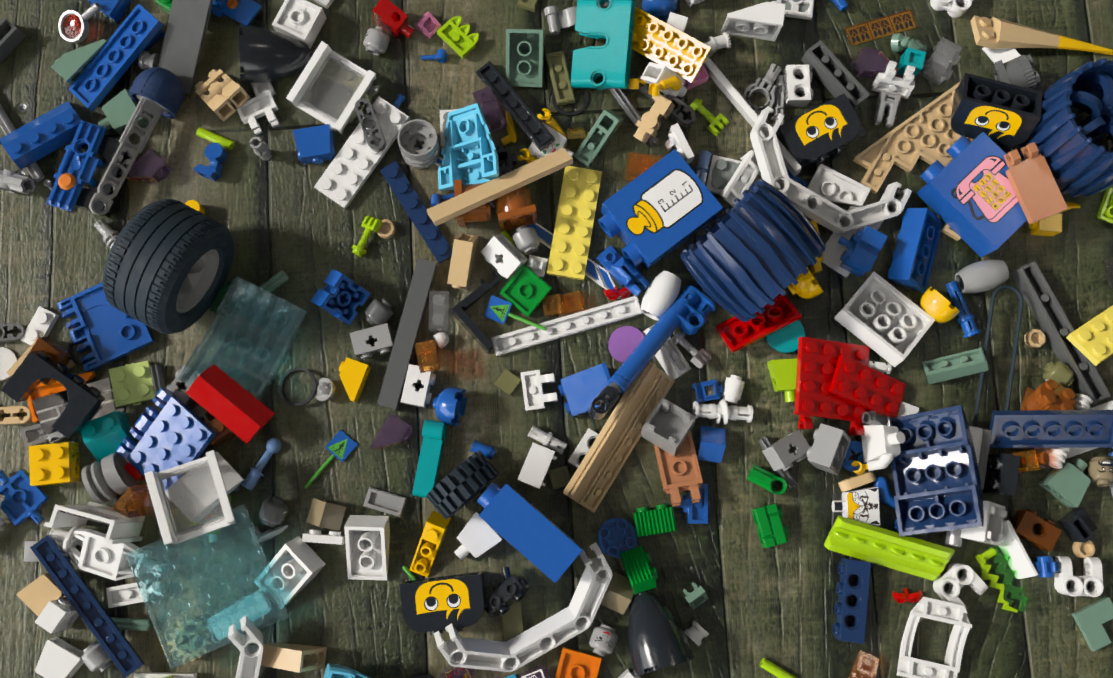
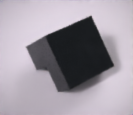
M1075 508L1058 520V523L1072 542L1085 543L1094 537L1092 532L1098 529L1083 508Z

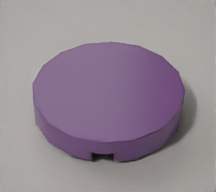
M623 326L616 329L608 341V349L611 356L623 364L644 338L643 333L632 326Z

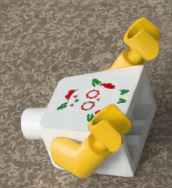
M652 62L648 63L640 78H631L628 85L629 89H639V83H642V85L650 84L648 94H652V96H660L661 91L674 97L677 95L683 97L687 92V88L683 86L685 83L684 78L667 66Z
M542 109L545 116L543 117V115L538 114L537 118L545 120L543 125L553 135L555 141L541 152L532 142L529 149L524 148L520 150L524 157L518 156L519 161L526 160L527 163H531L559 149L566 148V135L554 118L550 117L551 112L549 109ZM565 149L573 157L574 152Z

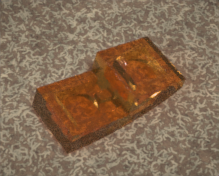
M582 291L546 296L542 301L545 316L585 310Z
M860 651L849 678H875L880 659Z

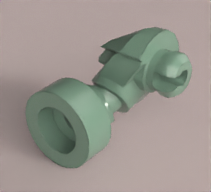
M894 33L892 35V52H902L904 48H912L927 53V46L914 38L911 40L910 37H905L903 33Z

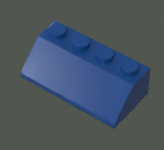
M67 101L0 138V142L11 159L22 170L71 142L81 119Z
M906 208L905 214L902 217L901 229L897 235V245L893 251L892 264L888 270V279L894 284L925 293L943 226V222L928 208Z

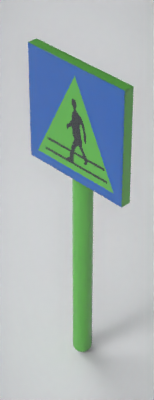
M493 295L491 296L484 317L505 324L507 317L510 316L541 330H547L542 325L510 313L513 303Z
M339 430L325 446L332 455L306 483L304 488L307 489L334 457L343 462L358 444L343 431Z

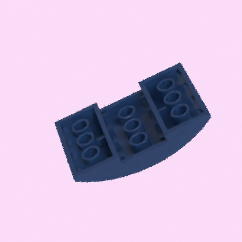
M958 405L890 418L892 426L897 427L898 431L905 435V442L900 444V455L894 457L891 462L896 492L894 503L899 536L983 527L984 513L980 474L963 406Z

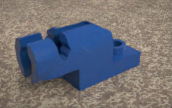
M611 245L596 258L621 286L624 285L635 297L640 295L641 292L635 283L643 290L650 285L645 277L624 256L621 257Z

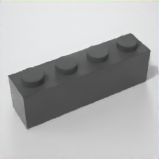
M821 40L805 52L801 61L805 65H809V70L812 71L835 98L845 93L855 110L869 97L870 94Z

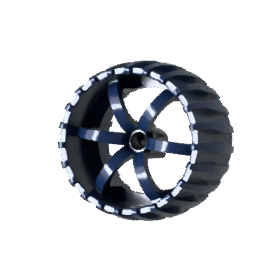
M1103 58L1096 62H1088L1066 74L1048 88L1042 95L1040 121L1029 138L1022 144H1019L1023 148L1035 142L1039 150L1038 154L1045 157L1062 195L1069 194L1071 197L1084 195L1086 197L1113 187V147L1111 148V153L1106 151L1104 146L1098 147L1095 145L1105 136H1107L1108 140H1111L1113 145V60L1107 61L1106 58ZM1071 108H1076L1078 112H1085L1089 116L1077 125L1074 120L1076 118L1075 113L1071 112Z
M759 179L755 184H752L750 186L751 191L745 190L742 193L744 197L741 200L736 198L734 200L735 205L731 209L726 207L724 209L726 212L724 216L720 219L716 216L714 218L716 223L711 228L706 226L704 228L706 233L702 237L697 235L695 237L697 242L695 244L691 242L688 245L689 249H684L680 255L686 268L702 289L722 308L743 322L756 318V312L760 314L765 312L764 306L767 304L774 305L776 303L774 298L779 294L782 296L787 294L784 289L791 283L796 285L798 283L796 278L801 273L806 275L809 272L807 266L809 264L814 266L817 263L815 257L820 258L826 249L824 241L805 214L788 197L763 179Z

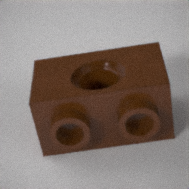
M1017 510L1011 524L1018 537L1043 551L1052 552L1062 530L1055 527L1056 524L1054 522L1039 518V514L1033 510ZM1035 524H1036V526H1037V532H1036V533H1034V531H1033V527H1034Z

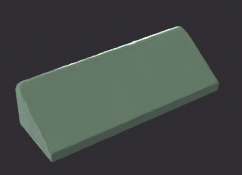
M982 347L922 362L928 384L988 370Z

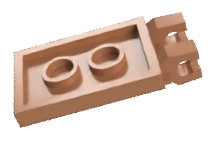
M1035 142L1021 148L1025 158L1023 161H1021V156L1017 149L1004 155L1009 167L1005 173L1029 225L1068 209L1045 157L1038 154L1039 150Z
M691 431L675 456L654 445L663 491H666V494H670L672 507L681 505L679 492L688 490L692 504L699 503L701 500L699 488L703 485V480Z

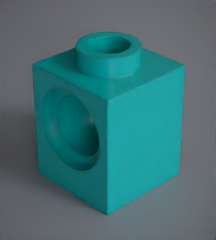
M907 48L900 57L897 74L904 75L907 66L910 65L915 67V71L912 74L915 78L923 68L926 52Z

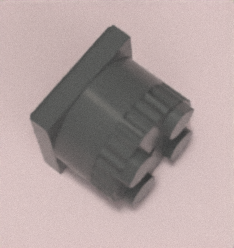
M1030 54L1027 56L1021 55L1005 63L1000 60L994 64L993 75L997 81L1037 90L1039 82H1041L1038 72H1034L1032 69L1034 62Z

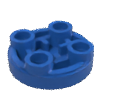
M610 518L600 526L597 540L605 554L619 558L621 552L624 553L625 551L632 550V548L634 549L637 542V534L629 521L623 518Z

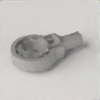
M771 64L762 82L760 83L761 78L758 77L755 83L746 88L743 98L746 100L747 93H749L748 99H750L753 93L760 92L767 98L764 108L768 103L770 104L769 107L772 108L775 100L774 93L777 89L776 85L773 88L772 86L782 70L781 67L777 66L775 72H773L776 64ZM748 100V104L759 116L763 106L757 107L751 103V100Z

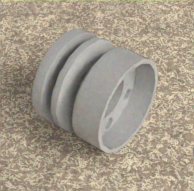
M421 119L410 120L402 125L398 131L397 140L405 162L411 167L419 169L433 165L440 154L438 137L433 125Z
M117 452L104 457L101 462L96 461L92 465L83 467L81 471L82 481L87 492L98 504H105L109 500L115 499L117 494L123 495L136 487V480L124 468L128 461Z

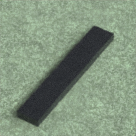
M490 61L475 72L540 152L555 141L553 135Z

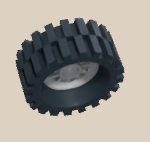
M479 450L445 476L426 497L440 514L447 519L499 475V472Z

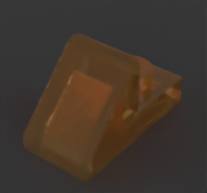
M429 340L416 343L415 348L420 373L439 370L437 342Z
M130 486L113 505V510L128 518L147 515L143 501L149 494L148 486Z

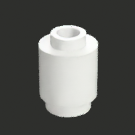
M731 375L730 378L726 377L723 394L721 395L723 396L722 399L726 400L727 403L737 405L738 400L741 399L745 384L742 381V377Z

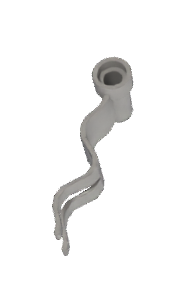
M606 2L603 8L608 7L610 2ZM549 6L544 9L550 35H558L561 33L560 29L575 25L577 7H570L559 11L557 6Z

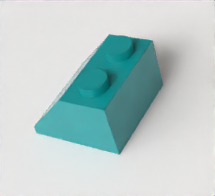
M114 411L87 421L80 430L84 444L98 462L116 452V449L123 443L122 441L125 437L135 441L129 432L131 427L126 412Z

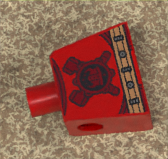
M380 0L372 10L373 23L384 28L386 32L395 38H399L401 33L410 38L415 29L408 24V15L389 0Z

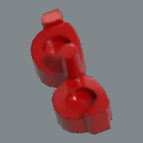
M615 286L614 289H604L605 296L612 301L616 300L619 296L622 299H626L631 294L626 287L619 290L618 286Z
M904 588L905 594L892 591L893 599L897 603H906L907 601L915 603L923 597L922 590L909 594L907 588Z

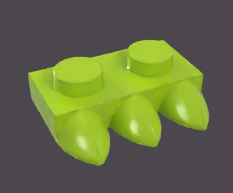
M455 16L449 19L437 31V35L464 59L476 47L475 44L479 39V33L468 35L470 25L466 24L459 27L461 16Z

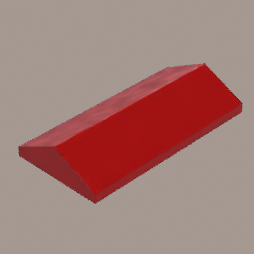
M779 294L774 298L776 302L774 305H765V312L762 314L756 312V318L743 322L734 316L715 327L726 347L734 353L802 318V315L786 295L782 296Z
M215 364L201 373L185 392L246 444L275 415V413Z

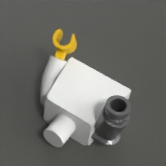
M875 411L863 413L862 422L869 425L863 426L864 435H861L864 463L867 464H862L859 461L852 462V466L860 465V469L853 471L854 473L861 475L867 469L869 471L885 469L893 461L894 457L900 455V444L905 442V435L899 432L897 427L892 426L888 415L882 416Z

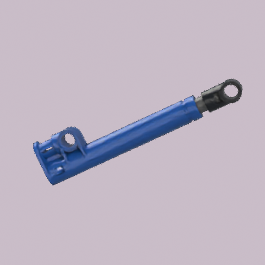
M687 285L678 295L675 302L660 317L609 379V386L606 385L592 401L588 408L589 416L594 420L602 419L619 399V393H625L678 327L688 335L696 334L706 322L709 313L715 312L717 308L715 303L695 287ZM595 405L601 406L603 411L596 410Z

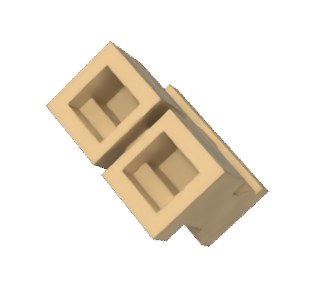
M213 69L209 72V79L205 83L199 81L195 85V92L224 122L236 111L230 103L240 108L250 96L221 69L218 71Z
M661 94L660 96L652 97L655 103L650 111L644 113L641 121L638 120L635 124L639 128L634 137L645 144L651 136L656 137L658 134L656 131L660 128L662 119H667L675 107L672 101Z

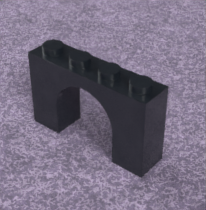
M104 136L96 156L106 159L109 165L120 145L119 140ZM83 144L81 149L86 152L88 144ZM127 151L121 152L123 159L121 162L116 161V163L123 165L125 159H130ZM114 167L111 172L115 178L122 176L120 168ZM105 184L103 192L110 195L113 193V187L110 184ZM122 186L118 194L111 199L113 203L109 211L101 216L110 218L111 213L115 210V202L121 194ZM97 187L82 188L75 208L91 212L89 203L94 193H97ZM102 201L94 203L96 211L102 212L105 206Z
M43 350L31 351L1 391L16 402H22L29 398L43 380L51 378L59 381L67 390L68 404L52 427L68 439L77 436L105 398L101 396V391L97 388L86 385L82 377L76 374L72 375L67 371L68 368L65 365L50 359L51 355Z

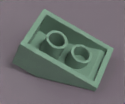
M506 29V81L512 87L543 86L545 29Z

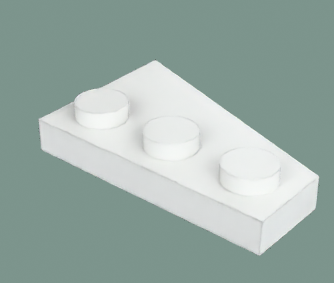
M823 164L818 166L807 187L830 202L862 206L871 188Z

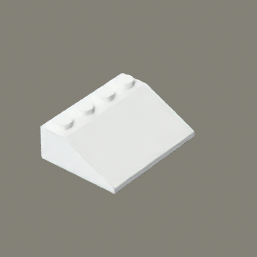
M875 272L868 277L834 317L836 321L894 367L905 360L935 321L934 318Z

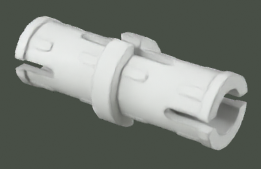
M534 425L527 435L542 443V446H548L560 454L563 453L567 446V443L553 437L552 433H546Z

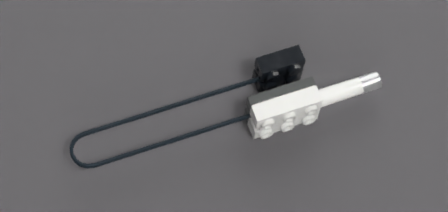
M1004 285L997 288L991 297L983 352L987 359L996 294L1002 289H1010L1019 298V309L1004 410L1009 411L1024 302L1023 296L1017 288ZM985 371L980 372L973 426H969L975 448L981 488L983 489L982 493L996 496H1015L1021 456L1003 453L1004 448H999L998 455H988L992 430L977 427ZM961 529L947 531L945 544L961 547Z

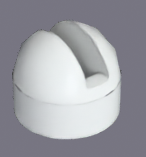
M439 332L433 335L440 349L449 343V336L446 333Z

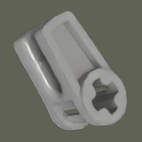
M886 90L879 92L874 125H879L885 115L884 111L887 109L886 119L884 120L885 127L891 128L893 126L900 102V93L891 94L887 93Z

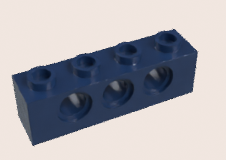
M842 558L838 564L840 582L836 585L838 602L835 603L834 612L837 616L836 623L834 622L833 634L840 641L864 644L871 562ZM851 575L856 577V582L853 585L849 583ZM853 595L854 602L848 605L847 598ZM851 615L853 621L850 625H846V617Z

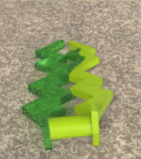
M991 546L989 550L976 555L975 558L980 563L981 579L990 580L989 587L1000 590L997 602L1004 603L1002 609L1018 612L1017 609L1011 607L1014 600L1006 598L1007 593L1012 592L1011 598L1020 600L1019 611L1023 612L1028 597L1019 595L1022 587L1011 585L1016 571L1006 568L1010 557L1001 554L995 546ZM993 556H996L993 563H999L996 573L1005 575L1003 583H997L998 575L988 573L992 565L986 564V561Z

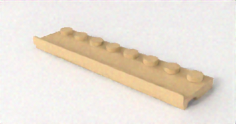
M649 362L625 391L563 491V494L593 513L598 508L639 441L642 427L662 397H666L675 382L665 372L657 368L654 363Z

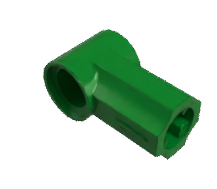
M755 464L746 479L774 495L783 494L787 490V483L783 478L777 477ZM775 480L779 481L782 486L778 492L772 488Z

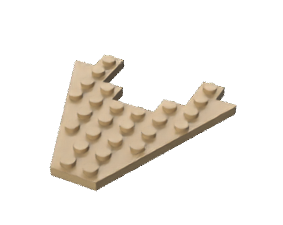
M960 82L853 159V162L867 169L860 182L861 184L871 188L870 192L876 194L893 164L909 173L918 158L930 165L938 160L943 166L953 159L946 150L961 137L951 128L953 97ZM945 223L941 232L956 241L960 240L961 237Z

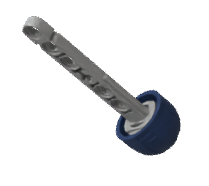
M160 67L149 68L141 72L130 87L128 95L138 105L119 139L120 145L97 187V193H94L89 203V209L93 214L104 215L109 211L113 203L111 199L118 194L138 153H142L160 116L175 119L184 101V88L180 79L171 71ZM140 117L147 120L148 125L146 128H141L138 125ZM131 134H136L139 137L138 144L134 145L129 141ZM127 151L130 159H125L123 165L116 163V161L121 162L123 159L121 152ZM114 167L121 169L122 176L120 178H115L112 175L111 171ZM105 184H110L113 187L112 194L107 195L103 192ZM96 201L104 203L105 208L102 212L94 209Z

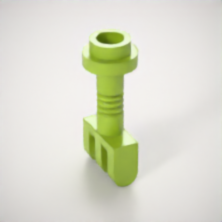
M696 98L690 107L693 111L697 110L711 123L707 129L717 136L720 132L716 128L722 131L724 129L723 124L727 125L729 123L728 119L721 113L715 117L702 105L703 100Z
M368 215L365 216L361 224L365 230L358 245L352 246L353 254L362 257L363 254L366 255L367 251L364 248L369 240L368 238L371 236L372 231L379 232L382 220Z

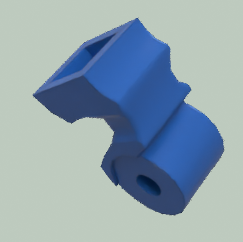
M211 143L204 151L205 156L210 161V165L204 166L199 164L193 170L198 175L216 182L221 177L223 166L220 163L226 160L227 152L219 143Z

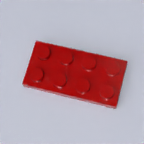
M841 355L838 358L828 392L865 409L875 411L882 416L888 415L890 418H895L899 413L906 384L845 355Z

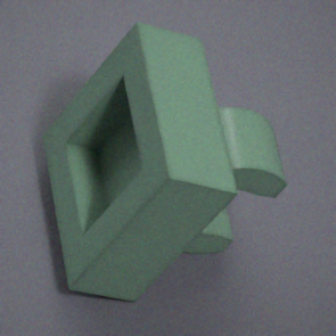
M693 582L691 584L694 591L689 593L686 589H683V592L686 596V601L694 610L709 598L705 590Z

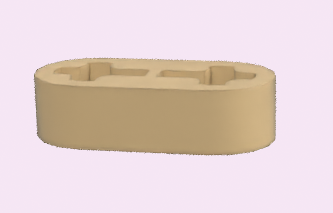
M0 407V424L15 425L32 422L29 407ZM6 413L11 414V417H5L3 419L1 418V415ZM27 413V416L24 418L17 417L18 414Z
M867 471L861 475L842 480L838 484L841 492H845L876 480L873 471Z

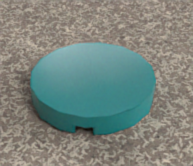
M796 320L767 335V342L772 349L780 353H791L798 349V337H805L804 327L800 321Z

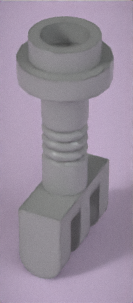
M678 331L672 337L673 344L677 345L679 343L693 356L690 361L696 367L702 368L711 359V355L703 348L698 351L684 338L686 334Z

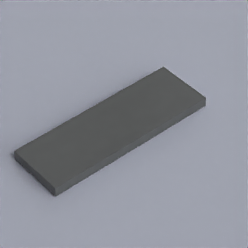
M213 0L172 1L158 67L174 73L180 79L184 92L188 94L193 93Z

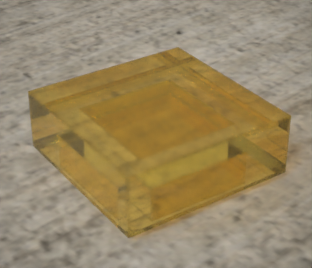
M583 127L565 130L567 140L586 137Z

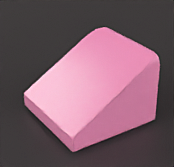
M426 12L414 26L430 39L442 25L430 12Z

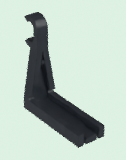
M494 269L493 275L496 277L494 281L487 284L481 279V286L452 308V314L487 354L493 349L494 345L464 311H467L499 283L500 274Z

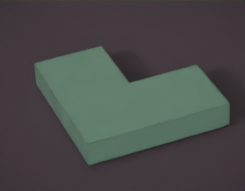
M1105 596L1072 613L1091 651H1096L1112 643L1102 625L1113 619V603L1109 597Z

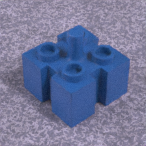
M865 226L862 230L858 229L856 234H852L849 240L841 236L837 243L845 246L848 250H844L840 257L842 262L839 267L858 277L870 271L878 252L888 236L869 226Z
M332 269L324 281L327 283V286L324 290L319 288L311 301L350 326L358 314L355 309L358 305L363 306L371 293L353 283L354 281L344 274Z

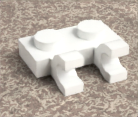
M889 61L885 73L879 72L874 80L872 91L880 92L881 90H886L887 93L891 94L900 93V98L908 99L915 87L914 75H912L915 67L908 65L903 78L895 76L896 70L894 69L897 62Z
M270 91L246 101L240 108L236 107L244 124L249 123L255 135L263 133L256 119L265 115L273 128L280 125L274 114V111L279 109Z
M674 124L670 127L669 140L665 142L667 150L676 146L677 152L689 164L693 161L694 154L679 124Z
M540 370L520 373L526 411L545 409L546 402L558 401L556 392L543 394L542 388L543 383L555 382L554 373L541 375Z

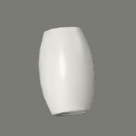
M662 271L647 288L642 299L640 311L649 318L658 321L677 299L681 287V279L671 272Z

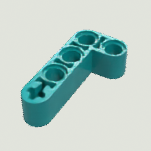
M428 419L424 421L422 429L423 441L413 486V496L427 498V494L436 486L447 430L445 422Z

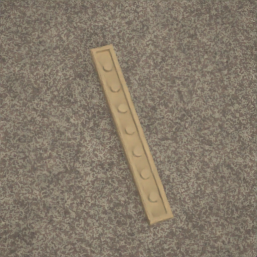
M565 148L559 149L427 209V213L435 226L440 225L573 164V158Z

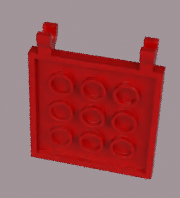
M798 337L794 415H799L798 429H813V421L810 417L850 421L848 435H864V427L861 423H863L862 415L864 412H867V409L828 391L839 356L845 355L868 366L869 346Z

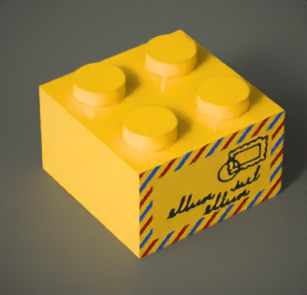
M62 442L29 446L30 486L81 482L79 443Z

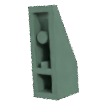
M102 39L64 53L60 58L56 59L51 68L72 85L107 41Z
M604 109L574 157L589 167L613 137L624 119L611 109Z

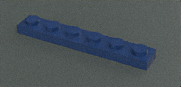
M395 161L381 169L380 172L439 265L451 258V246L438 226H435L426 207L398 163Z

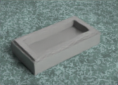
M369 487L363 506L402 517L407 498Z

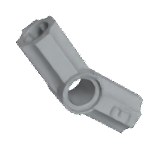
M0 170V189L14 194L15 192L23 194L34 192L36 188L34 179L19 175L10 170Z

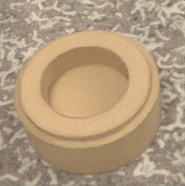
M383 219L377 234L383 239H390L396 232L395 225L392 221Z
M1091 540L1085 543L1074 542L1072 550L1077 557L1086 559V557L1094 555L1095 546Z

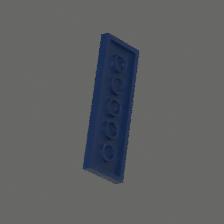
M1113 410L992 411L989 428L992 432L989 448L1113 447Z

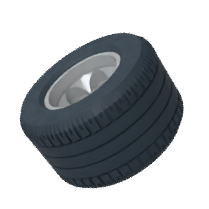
M163 199L148 204L125 225L109 252L103 271V289L107 301L117 310L160 333L173 334L186 330L208 310L226 281L234 256L232 235L229 229L222 223L178 200Z

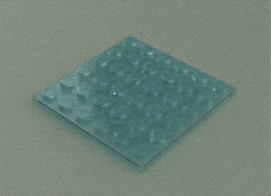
M245 504L232 509L235 524L178 544L164 545L163 539H160L126 554L170 669L231 643V640L228 638L229 627L233 624L238 632L243 636L246 635V631L241 630L240 619L246 615L259 630L290 616ZM222 513V514H220V515H217V516H215V517H213V518H210V519H208V520H205V521H203V522H201V523H198V524H196V525H199V524H202V523L211 521V520H213V519L222 517V516H224V514Z

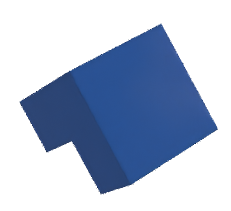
M701 426L697 459L721 463L726 447L725 429Z

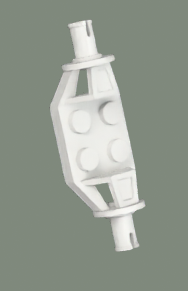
M74 526L68 532L59 528H52L49 533L53 535L52 538L55 541L63 543V552L69 554L78 569L114 581L135 576L142 577L146 571L163 576L167 570L166 563L152 560L153 553L151 550L145 551L130 542L120 544L105 543L106 534L92 529H81L79 526ZM77 544L82 546L81 552L75 548ZM131 564L137 565L136 569L129 568Z

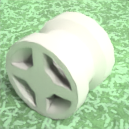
M694 620L691 623L690 629H686L684 633L700 646L701 640L707 637L709 633Z

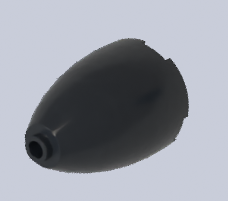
M239 25L240 73H244L240 74V83H264L291 77L302 72L313 56V52H309L307 46L290 36L266 28Z
M648 590L638 593L632 601L628 628L630 656L635 676L693 660L694 657L687 638L666 604L655 593L648 592Z

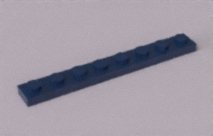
M47 535L30 548L123 676L126 678L143 666L145 663L52 536Z

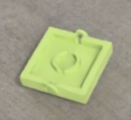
M150 361L125 364V366L109 369L116 407L132 404L137 406L141 405L142 402L153 400L155 393L150 372Z

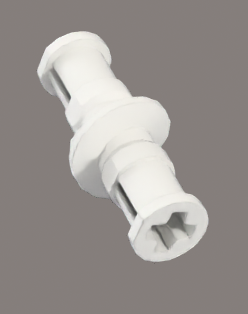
M724 399L720 400L718 405L712 403L699 404L697 401H694L692 415L696 419L698 417L715 419L716 424H719L721 419H723L724 425L728 423V419L734 421L746 420V422L751 423L753 407L751 405L747 407L728 406Z

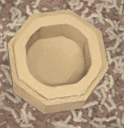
M1032 329L1024 336V342L1029 348H1039L1046 340V335L1038 329Z

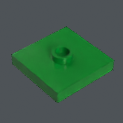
M523 264L501 290L500 294L513 303L523 314L530 317L553 288L526 264Z

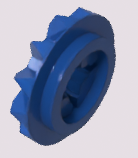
M858 441L850 442L842 464L845 470L853 472L860 469V465H851L855 460H848L851 456V451L853 453H861L856 457V460L862 464H867L864 463L862 443Z

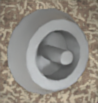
M321 378L317 381L315 397L319 401L331 399L335 394V385L329 378Z

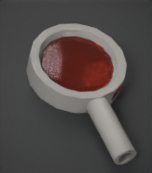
M95 2L83 14L74 10L64 12L58 22V30L61 37L71 43L84 41L89 32L88 19L101 9V5Z

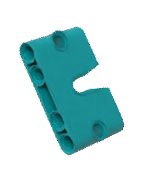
M577 0L575 31L579 32L581 36L593 39H606L607 41L603 46H590L573 50L572 88H597L598 90L628 88L635 0ZM606 2H610L609 6L603 9V5ZM603 76V81L597 84V79Z

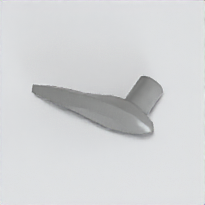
M288 524L279 526L263 533L255 526L250 530L254 536L252 543H261L272 539L289 526Z

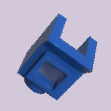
M717 379L692 385V389H695L697 396L695 401L698 403L718 400L721 398L720 395L723 394L722 385L717 383Z

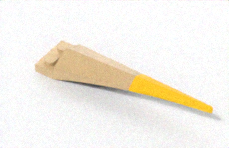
M974 15L970 21L976 45L990 49L1055 48L1113 55L1112 49L996 17L989 19Z

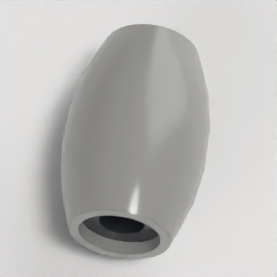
M983 260L972 263L955 274V281L957 280L961 293L985 292L998 287L1009 278L1008 267L1003 260Z

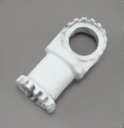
M723 32V35L708 37V42H704V44L712 49L707 57H710L718 49L725 47L728 49L731 47V40H729L730 37L727 32Z

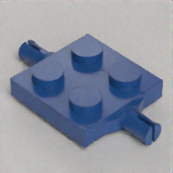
M21 469L12 477H8L3 470H0V481L2 483L0 485V494L5 496L4 501L1 503L2 511L15 526L20 525L29 517L37 525L41 524L45 519L39 514L38 510L50 499L40 486H30V474L25 469Z

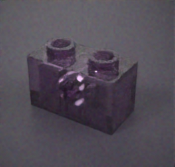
M490 86L472 93L474 103L480 104L489 132L491 133L505 127L504 116Z

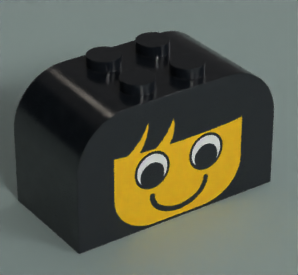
M965 73L954 93L951 128L958 135H964L971 139H975L984 132L996 145L1012 147L1022 144L1029 138L1041 119L1042 91Z
M844 93L780 125L776 136L801 165L800 171H804L813 166L818 168L820 164H824L825 160L829 158L833 160L839 157L841 152L846 149L858 134L860 120Z
M483 571L410 580L401 583L402 615L406 625L416 632H430L431 635H434L437 631L442 634L446 630L445 627L451 623L457 632L463 631V628L475 624L481 618L486 608Z

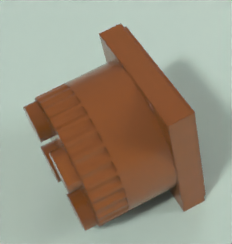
M455 180V196L484 183L463 184L462 180ZM490 203L483 204L457 216L458 225L466 227L467 222H483L492 219Z
M523 186L493 200L501 232L537 222L536 206L533 204L528 187Z
M1050 379L1042 383L1035 390L1029 387L1024 390L1020 411L1075 410L1076 403L1074 398L1076 395L1072 389L1066 388L1055 380Z

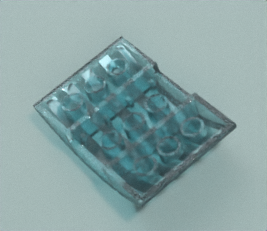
M236 276L217 309L219 312L200 345L196 346L178 380L191 386L201 373L215 364L260 401L285 360L307 311Z

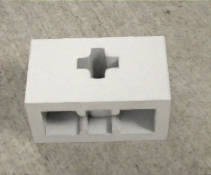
M502 233L493 236L481 251L485 260L493 264L498 269V273L506 279L514 276L519 268L528 260Z
M409 364L401 403L426 408V405L430 404L432 393H429L436 379V374H433L434 370L432 368ZM421 382L424 388H420L418 392V389L415 388V385H419V383Z

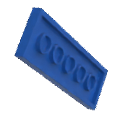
M138 3L68 90L88 109L94 111L159 32L163 24Z

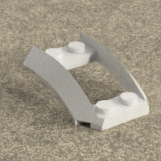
M750 150L740 158L742 162L725 189H720L721 197L732 206L735 205L734 200L736 198L741 200L744 197L742 193L749 189L756 176H761L753 150ZM776 182L775 186L780 189V184Z
M922 597L911 610L905 626L898 660V676L907 678H957L958 672H960L965 641L970 628H972L964 605ZM920 617L954 625L948 641L944 665L911 657L913 640Z

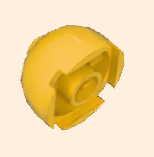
M807 266L809 272L806 275L801 273L796 278L798 283L796 285L791 283L788 288L793 295L797 293L803 299H812L824 291Z
M931 286L921 297V309L938 323H946L960 312Z

